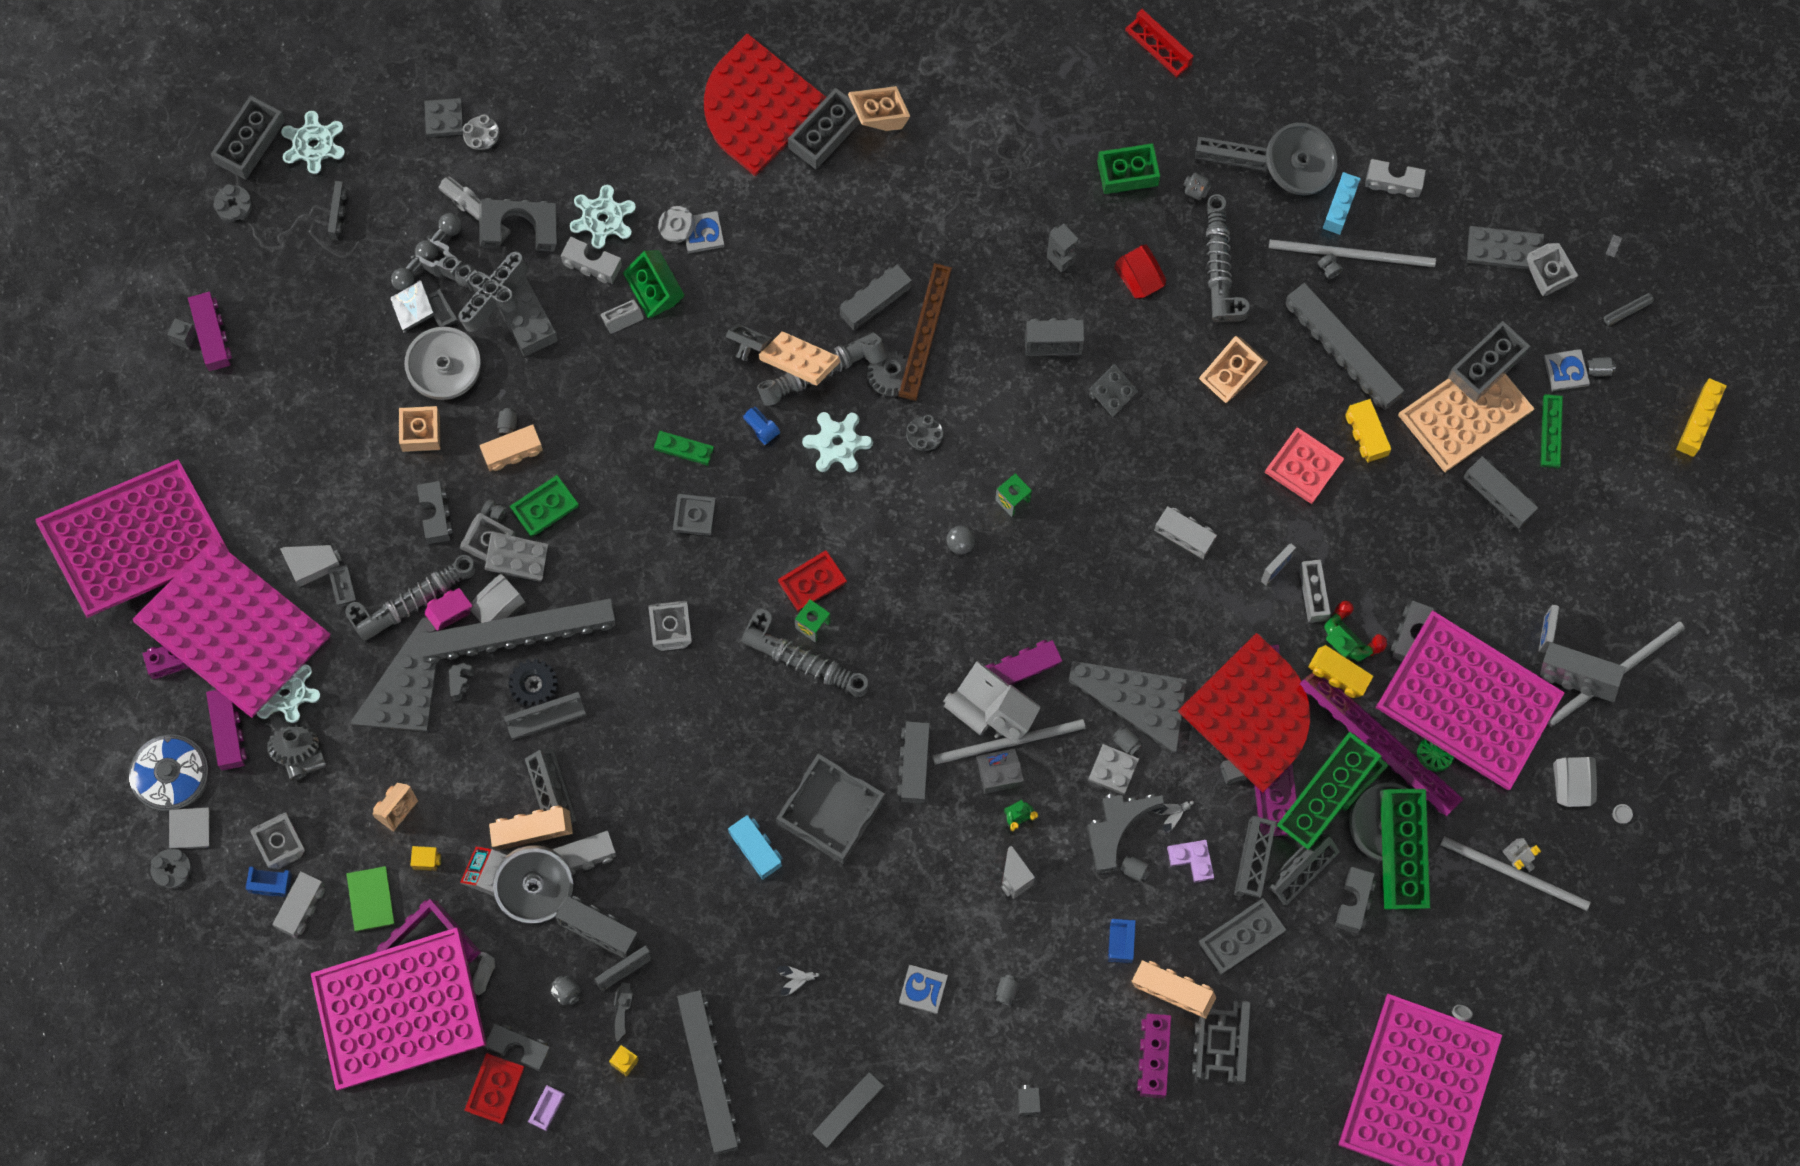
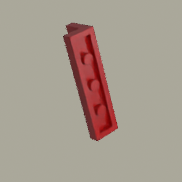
M1143 9L1137 13L1136 19L1126 27L1125 31L1174 76L1178 77L1192 65L1194 55ZM1139 24L1143 28V33H1136L1132 29ZM1146 38H1154L1156 45H1149L1146 42ZM1159 49H1166L1169 52V57H1162L1159 54ZM1172 61H1179L1183 66L1176 70L1172 66Z

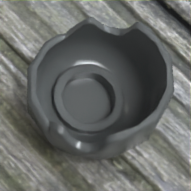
M966 526L952 528L946 537L948 548L955 554L964 555L969 553L975 546L974 533Z

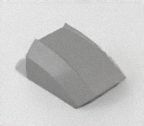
M1559 243L1546 244L1530 252L1527 256L1530 271L1542 296H1547L1568 286L1578 277Z
M479 513L472 521L461 542L460 549L486 561L491 533L497 532L515 537V532Z
M502 574L490 582L471 602V612L481 623L514 617L526 607L524 599Z
M687 601L649 605L653 647L661 651L686 648L692 642Z
M1565 757L1557 759L1553 763L1557 803L1567 807L1593 805L1597 799L1595 758Z
M287 812L250 830L270 869H280L300 859L305 851Z
M481 952L468 965L476 995L486 991L493 969H495V959L484 952Z

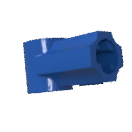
M756 407L750 408L743 416V419L753 428L759 440L765 445L781 433L776 424L771 420L768 421Z

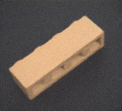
M553 806L550 808L551 810H536L531 815L518 814L509 820L507 818L497 819L496 823L489 824L492 847L503 850L573 834L570 811L562 806Z
M1149 961V963L1141 962L1132 980L1135 988L1205 1019L1207 1018L1216 1000L1211 987L1202 984V986L1197 985L1193 979L1186 976L1181 978L1173 970L1167 969L1165 971L1152 961Z

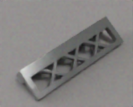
M1198 136L1195 159L1267 171L1268 168L1266 156L1257 154H1266L1267 148Z
M579 692L504 716L511 739L515 740L584 717L586 713Z
M554 749L539 750L525 758L540 809L548 811L553 806H562L570 811L571 824L577 822ZM536 758L538 761L537 769H535L533 760ZM540 777H543L544 780L543 788L539 783ZM546 794L550 799L549 805H546L545 802Z
M1256 816L1249 820L1234 895L1242 897L1246 894L1258 898L1261 897L1276 821ZM1260 823L1270 825L1269 833L1265 836L1259 831ZM1260 841L1266 847L1265 852L1261 855L1255 849L1256 844ZM1258 859L1262 865V870L1255 874L1251 865L1252 862ZM1253 878L1258 884L1257 892L1247 889L1248 881Z
M1323 833L1310 850L1302 846L1264 885L1268 890L1274 892L1280 901L1287 906L1340 851L1331 837ZM1330 846L1332 851L1327 856H1324L1325 849ZM1314 860H1318L1317 866L1314 869H1310L1311 863ZM1304 873L1303 880L1297 883L1298 876ZM1287 887H1291L1290 893L1284 897L1282 892Z

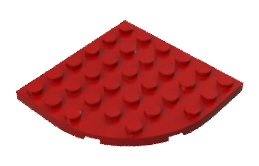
M746 34L719 61L708 79L704 94L705 118L707 126L717 144L730 157L756 176L788 144V138L826 99V96L749 34Z
M1257 633L1178 710L1195 729L1261 792H1264L1297 758L1306 741L1310 725L1309 701L1306 692L1300 685L1301 680L1291 665Z

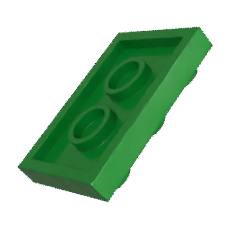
M556 475L512 504L510 509L532 538L578 508L579 504L558 475Z

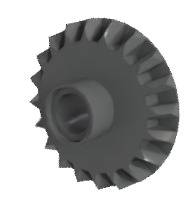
M889 350L886 352L887 358L879 363H869L867 378L872 388L878 393L886 396H898L908 358L905 354L898 353V351L892 352ZM889 369H893V370H895L896 372H895V373H890V372H888V370H889Z
M298 724L295 727L290 725L288 728L281 727V730L275 731L274 736H270V741L267 742L269 756L277 763L283 765L304 763L315 755L319 747L316 732H313L311 728H306L305 725L300 727Z

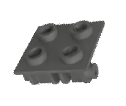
M1115 364L1089 388V396L1092 399L1096 398L1112 417L1138 392Z

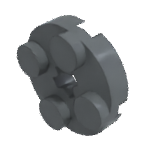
M228 184L216 194L214 208L221 219L227 222H235V220L245 219L252 209L250 195L244 188ZM236 200L237 205L229 207V202Z
M178 849L164 850L151 861V876L158 885L167 889H176L183 886L192 871L189 858ZM170 864L172 866L176 865V868L173 870L174 873L172 874L169 871L166 872V869Z

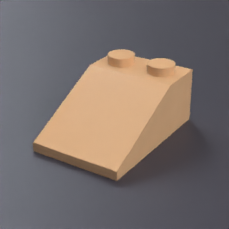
M897 86L855 91L848 94L862 125L884 131L902 129L910 118Z
M1235 336L1199 379L1225 403H1228L1257 376L1268 361L1241 337Z
M397 783L388 789L385 799L375 805L372 814L378 821L394 832L418 800L409 785Z

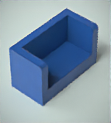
M249 867L246 890L249 894L287 897L292 874L289 870L281 873L256 870L254 867Z
M1111 919L1108 962H1133L1135 920Z

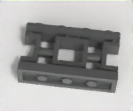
M1234 1001L1232 1011L1213 1009L1212 1006L1208 1015L1218 1016V1025H1208L1207 1033H1205V1018L1199 1016V1023H1195V1035H1198V1043L1194 1042L1193 1054L1197 1055L1196 1062H1193L1192 1074L1195 1075V1080L1202 1079L1208 1081L1209 1071L1228 1073L1227 1083L1243 1085L1246 1079L1250 1002L1242 1001L1240 1003ZM1237 1009L1240 1010L1238 1036H1236V1027L1226 1026V1017H1236ZM1212 1031L1231 1033L1230 1051L1211 1049ZM1203 1046H1206L1205 1054L1216 1055L1215 1065H1205L1203 1073L1201 1072ZM1235 1049H1237L1236 1076L1233 1075L1234 1067L1223 1066L1224 1056L1234 1057Z

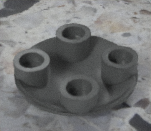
M925 415L914 419L908 424L906 437L913 448L920 451H930L941 444L944 430L942 425L933 416Z

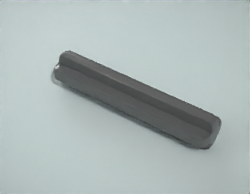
M1648 293L1609 313L1603 320L1607 326H1610L1652 304L1654 298Z

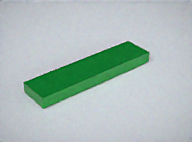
M1547 394L1543 396L1541 467H1561L1563 396Z

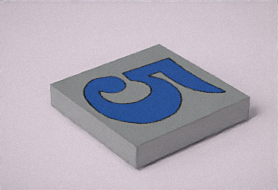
M718 212L693 215L695 220L694 230L685 240L688 254L724 247Z
M1581 349L1544 355L1543 358L1552 392L1589 386L1590 382Z
M1289 544L1265 569L1261 579L1264 585H1267L1292 559L1296 549L1293 544Z
M1552 605L1544 616L1538 652L1546 653L1550 642H1554L1560 608L1557 605Z
M909 965L899 1004L937 1014L948 975Z

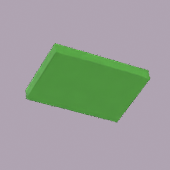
M386 866L346 873L354 931L360 932L395 925Z

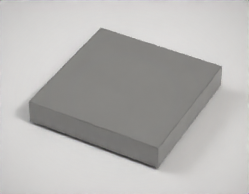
M210 808L169 810V849L210 847Z

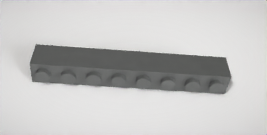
M1305 283L1287 296L1285 303L1288 310L1292 313L1294 312L1299 317L1300 323L1311 330L1312 336L1323 343L1325 350L1336 357L1337 363L1348 370L1349 376L1360 383L1362 390L1372 396L1374 403L1378 407H1382L1385 411L1402 397L1404 390Z
M701 990L679 995L677 998L714 1155L738 1150L737 1144L741 1143L739 1132H734L732 1125L736 1124L734 1111L729 1112L728 1104L732 1103L729 1092L725 1093L723 1087L727 1082L724 1072L720 1073L719 1065H722L720 1053L716 1054L714 1046L718 1044L715 1033L711 1034L709 1028L713 1026L711 1015H706L705 1007H708L706 995L702 996Z

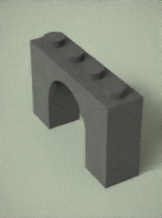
M481 199L479 206L480 248L498 249L501 242V222L510 216H521L527 219L534 227L535 251L554 252L557 245L556 203H550L549 201L532 202L530 200L513 201L512 199Z

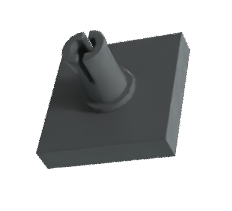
M739 323L729 329L726 335L727 338L741 343L736 357H742V360H748L751 348L761 351L772 340V337Z

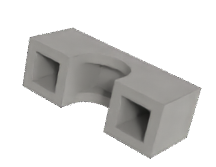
M1371 159L1365 187H1369L1372 190H1385L1391 194H1405L1408 197L1420 196L1426 170L1407 166L1404 176L1396 178L1389 173V162Z
M570 237L561 254L562 263L570 269L576 268L586 276L592 275L603 283L609 282L613 284L622 267L621 258L604 251L598 260H589L586 258L589 252L587 243Z

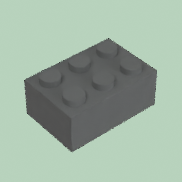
M1053 318L1049 321H1041L1040 319L1027 321L1025 330L1026 356L1082 355L1084 344L1083 320H1078L1077 318H1070L1068 320Z

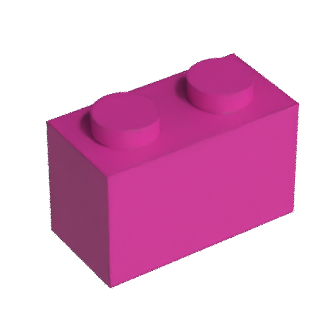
M460 588L455 591L450 590L438 600L436 598L431 600L427 604L425 615L435 629L440 631L468 616L472 604Z

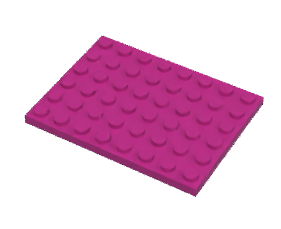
M179 459L36 519L43 537L87 618L169 583L212 540H215L229 552Z
M212 540L133 618L135 624L251 718L331 635L215 540Z
M1432 611L1376 708L1503 788L1510 790L1564 692Z
M460 928L450 929L311 973L336 1090L346 1089L487 1045Z
M1387 994L1338 1146L1393 1166H1462L1502 1035Z

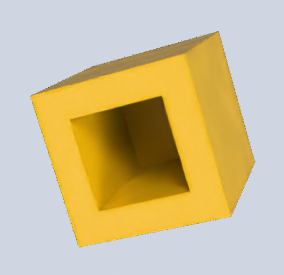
M412 846L410 866L413 870L437 871V865L440 866L441 854H438L439 852L435 847Z
M621 1045L609 1062L611 1066L625 1076H628L639 1059Z

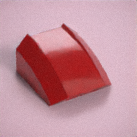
M1141 245L1115 262V270L1134 298L1150 295L1164 287L1167 281L1147 245Z

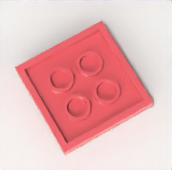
M1297 427L1265 470V473L1312 504L1342 464L1344 458Z

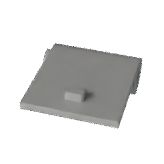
M977 661L958 690L953 694L950 692L943 701L945 702L944 707L981 736L990 726L985 722V710L1010 685Z

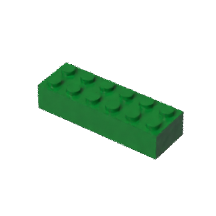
M1349 732L1277 826L1306 849L1310 850L1382 756Z
M1426 789L1380 790L1384 909L1430 908Z

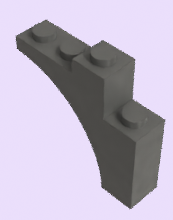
M1116 793L1106 795V798H1103L1102 805L1106 821L1095 820L1088 825V834L1097 874L1116 871V852L1123 834L1140 816L1149 811L1162 808L1164 804L1162 795L1150 794L1145 799L1139 800L1137 797L1127 799V802H1123L1122 795L1117 796Z

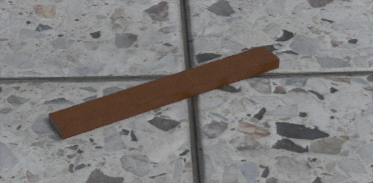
M936 263L933 265L901 383L899 397L917 401L952 267Z

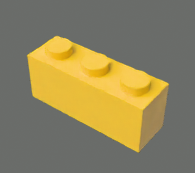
M1371 400L1350 405L1346 413V419L1349 424H1352L1354 429L1353 436L1356 441H1359L1362 457H1365L1368 463L1389 456L1391 447Z
M1326 645L1318 648L1308 668L1313 670V674L1321 678L1324 677L1329 681L1330 685L1341 688L1351 698L1363 696L1373 678V675Z

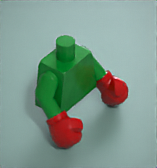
M1343 601L1337 605L1332 617L1324 626L1327 633L1326 640L1343 657L1351 660L1362 661L1368 656L1383 652L1387 647V638L1385 636L1376 634L1371 643L1366 646L1341 621L1354 610L1351 602Z

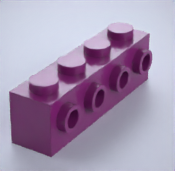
M210 292L188 297L204 362L208 371L230 366L229 359L232 358L230 348H226L225 345L228 339L225 330H221L220 325H223L221 314H217L216 311L219 308L216 297L213 298Z
M1046 639L1037 643L1036 648L1030 650L1027 647L1019 651L1020 655L1015 657L1009 655L1001 659L1002 663L997 665L991 663L985 667L1008 685H1014L1061 664L1062 659L1053 640L1048 642Z
M164 646L160 648L152 647L147 652L142 653L148 674L152 680L190 668Z
M218 690L206 692L218 767L223 771L245 766L244 760L247 759V754L241 744V741H244L242 729L239 730L238 723L241 722L239 711H236L235 704Z
M1147 1013L1145 1019L1141 1021V1031H1144V1039L1140 1040V1051H1143V1059H1139L1138 1070L1142 1071V1079H1138L1137 1091H1141L1140 1097L1163 1099L1166 1097L1171 1015Z

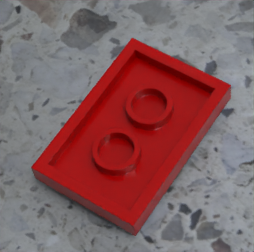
M827 550L779 578L778 583L796 610L800 612L809 600L813 602L820 600L846 584L847 580Z
M486 1053L464 1111L503 1125L525 1067Z

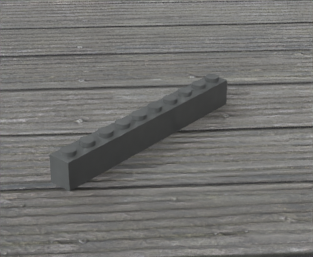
M605 599L420 634L419 640L424 662L436 663L439 659L443 658L452 660L464 654L473 656L485 650L486 652H494L497 648L501 647L510 649L522 643L524 645H531L538 640L551 641L555 637L562 636L563 638H568L580 632L582 634H589L596 629L602 631L609 630L612 626H615L611 599Z

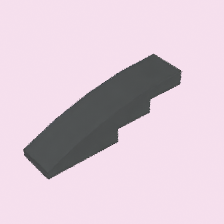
M869 1072L812 1134L826 1148L829 1147L885 1085Z

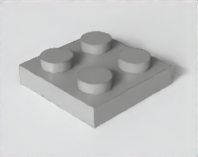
M1103 744L1088 781L1125 795L1139 758Z

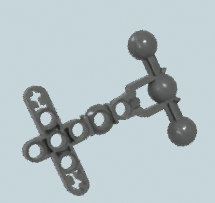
M447 213L441 216L438 221L439 230L434 236L427 237V240L417 244L415 255L411 256L412 261L408 266L396 269L391 275L392 286L397 290L403 291L414 284V274L423 266L424 269L436 277L446 276L455 280L461 287H469L471 291H475V295L464 306L458 316L464 328L469 332H474L479 329L496 307L506 312L514 311L517 308L518 301L511 290L525 275L528 266L520 253L513 252L505 258L489 277L482 272H478L474 266L464 264L461 260L458 261L449 246L442 242L447 236H454L459 233L462 228L461 219L456 214ZM438 251L445 255L440 261H435Z

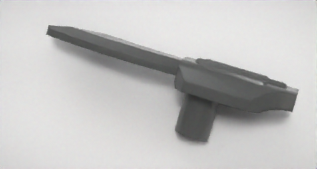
M621 982L620 987L615 993L614 1006L618 1009L615 1018V1038L617 1042L626 1034L625 1010L631 1008L633 995L630 983Z

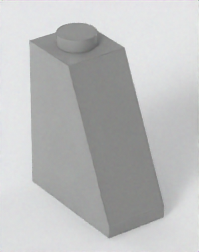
M330 545L281 548V552L299 587L328 574L329 569L340 567L338 561L342 560L338 551H333Z

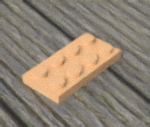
M783 331L759 354L761 361L816 386L840 363L839 356Z

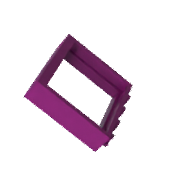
M433 899L425 900L421 903L420 909L415 914L409 915L405 923L391 933V937L377 947L375 953L396 947L432 911L448 930L460 927L438 901ZM460 928L469 965L481 951Z

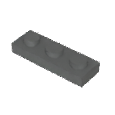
M335 181L328 225V234L331 240H338L339 233H342L341 217H344L345 214L343 202L347 199V189H345L341 181Z

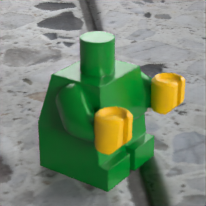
M1022 799L1004 809L1007 822L1012 831L1018 829L1022 822L1038 818V813L1035 812L1033 807L1026 802L1023 803Z

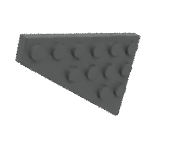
M428 618L421 619L352 719V726L428 733L437 662H424L419 640L420 634L437 631Z
M1072 661L1069 675L1070 683L1097 699L1099 703L1117 713L1122 719H1126L1145 735L1152 737L1158 744L1160 743L1165 746L1171 753H1176L1181 714L1178 710L1183 706L1187 679Z

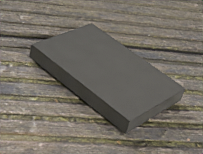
M645 945L597 976L595 981L601 992L651 961L650 951Z

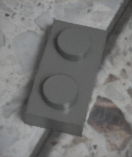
M440 289L429 294L436 315L433 317L438 326L449 327L457 323V318Z
M344 565L329 569L337 606L341 607L357 602L348 566Z

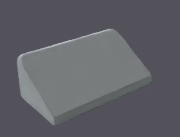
M635 300L600 314L610 334L643 320L641 309Z

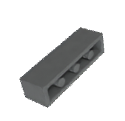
M898 264L895 267H889L883 276L879 279H873L867 288L857 291L855 297L851 300H845L840 306V316L853 330H856L912 288V280Z
M1483 456L1464 475V478L1518 529L1538 509L1536 503L1531 498H1527L1517 485H1513L1503 472H1499L1494 467V464Z
M906 722V728L902 727L901 739H905V745L900 747V758H904L903 765H899V777H902V784H898L897 796H901V802L924 804L929 723Z

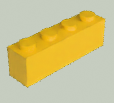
M1710 378L1707 380L1676 450L1692 457L1696 455L1726 385Z

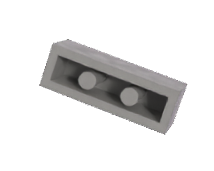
M1168 506L1154 529L1157 533L1202 559L1205 558L1217 536L1212 529L1202 527L1195 519L1187 518L1178 509H1171Z
M1321 560L1301 562L1299 573L1308 623L1327 621L1330 616V609Z
M608 831L553 849L568 863L572 875L580 869L589 870L594 867V864L600 862L602 864L609 863L616 857Z
M300 871L272 925L276 929L295 938L299 934L301 935L306 928L305 922L308 916L311 917L315 911L316 906L314 905L317 899H321L325 892L323 882Z

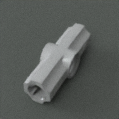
M450 176L445 177L441 181L439 190L451 198L460 210L467 211L479 221L481 201L468 187H462Z

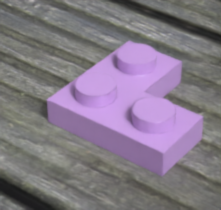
M1206 840L1167 847L1171 867L1190 864L1194 883L1214 879Z

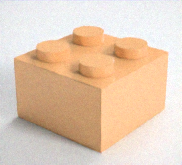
M437 406L399 408V444L402 452L440 450V413Z

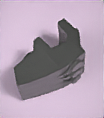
M465 663L457 666L452 665V668L449 670L450 694L453 702L461 700L463 693H466L470 687L469 684H466L468 680L463 677L465 675L473 676L474 671L472 666Z

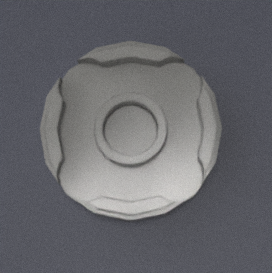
M673 206L661 215L658 228L661 235L667 241L680 243L692 234L695 220L686 208Z

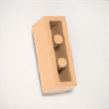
M533 425L480 445L489 471H498L507 464L519 463L523 458L537 456L543 451Z

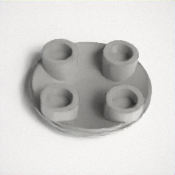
M483 114L475 117L463 126L464 141L472 149H488L497 142L499 127L488 115Z

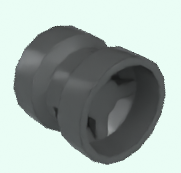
M1333 253L1326 255L1318 262L1320 268L1324 269L1327 279H1332L1343 271L1342 266L1336 262L1337 258Z
M491 498L486 501L481 510V514L490 517L498 523L503 520L507 512L505 506L496 504V501Z

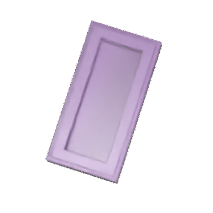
M546 1085L528 1122L547 1131L565 1094Z

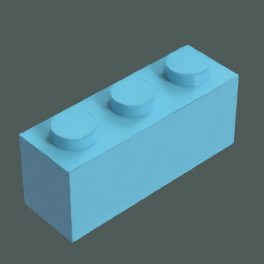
M1343 172L1323 229L1341 234L1360 181L1359 177Z
M747 815L729 827L728 832L763 880L782 867L780 861L782 857L776 849L773 851L769 846L771 842L766 834L761 835L758 830L760 826L754 818L750 819Z

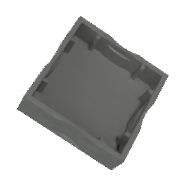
M817 754L804 774L800 786L790 796L777 816L776 822L779 826L844 864L885 800V794L865 781L849 775L840 766Z

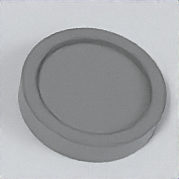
M1620 804L1614 808L1612 815L1616 822L1626 824L1632 819L1633 812L1628 805Z
M1455 1005L1452 1010L1454 1017L1461 1021H1469L1473 1015L1472 1011L1464 1005Z

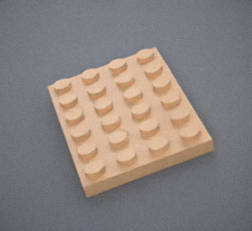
M1505 374L1475 403L1448 378L1399 412L1398 416L1446 473L1533 412L1534 408Z

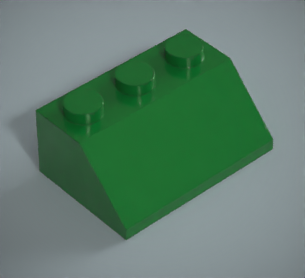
M660 250L643 251L623 272L648 318H652L674 307L685 296Z

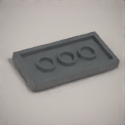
M1470 226L1467 263L1530 270L1527 256L1530 252L1543 246L1544 234Z
M1262 898L1205 936L1198 943L1222 975L1286 932V929L1265 899Z

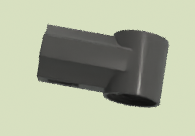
M318 750L312 758L304 763L285 766L290 780L294 781L305 777L309 772L326 767V762L322 751Z

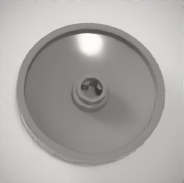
M437 327L421 333L412 341L405 356V371L411 385L419 393L432 399L447 400L464 394L474 385L481 369V358L475 342L466 333L451 327Z

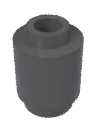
M1611 357L1592 358V360L1587 361V373L1593 377L1612 376V372L1616 370L1615 361H1612Z
M505 408L499 412L497 425L499 436L502 437L516 431L518 414L515 410Z
M1121 727L1113 735L1115 737L1114 742L1132 756L1143 745L1140 739L1127 727L1125 729Z
M1126 856L1120 868L1125 875L1139 882L1143 879L1147 880L1151 871L1148 868L1149 864L1133 856L1131 858Z
M1007 974L1005 977H1001L995 995L997 996V1002L1011 1006L1012 1001H1015L1020 985L1016 977Z

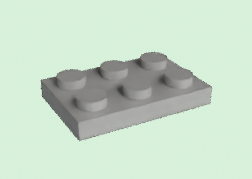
M492 532L485 570L541 582L548 544Z

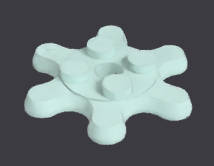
M308 111L305 114V124L303 127L294 128L290 125L283 127L281 131L283 137L293 142L292 148L283 154V160L288 164H293L297 160L302 159L307 161V168L310 173L318 174L321 171V160L328 157L337 160L343 158L345 154L344 149L333 143L334 137L342 132L343 125L339 121H334L328 126H322L318 122V114L315 111ZM317 140L318 144L314 148L309 146L310 141Z
M610 185L602 186L600 196L595 200H590L585 195H578L574 199L575 205L583 211V215L580 219L570 223V230L574 233L591 232L593 235L592 246L596 249L603 248L606 237L611 234L618 235L622 239H628L631 235V229L623 223V217L634 212L635 204L630 200L623 203L615 202L613 200L614 189ZM601 214L608 216L606 222L598 220V217Z
M820 413L817 421L821 426V432L817 435H807L802 441L804 447L808 449L815 448L820 451L821 456L816 462L817 470L825 472L832 463L840 462L844 465L846 471L855 472L858 469V462L854 458L855 452L859 449L867 450L873 446L871 437L859 436L855 432V427L859 423V416L856 413H849L844 421L836 422L831 419L828 413ZM841 437L843 443L841 445H835L832 442L833 439Z
M303 665L257 712V716L267 719L273 712L281 711L285 714V719L288 722L296 723L300 718V713L298 712L299 705L304 702L316 703L320 698L318 690L309 689L304 684L306 679L312 674L311 667ZM283 689H288L290 691V693L284 697H282L279 694L280 691Z

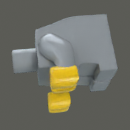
M1524 838L1516 839L1502 852L1512 862L1513 867L1518 870L1526 867L1530 872L1535 868L1531 861L1535 859L1534 856L1538 855L1541 850L1537 845L1529 847Z

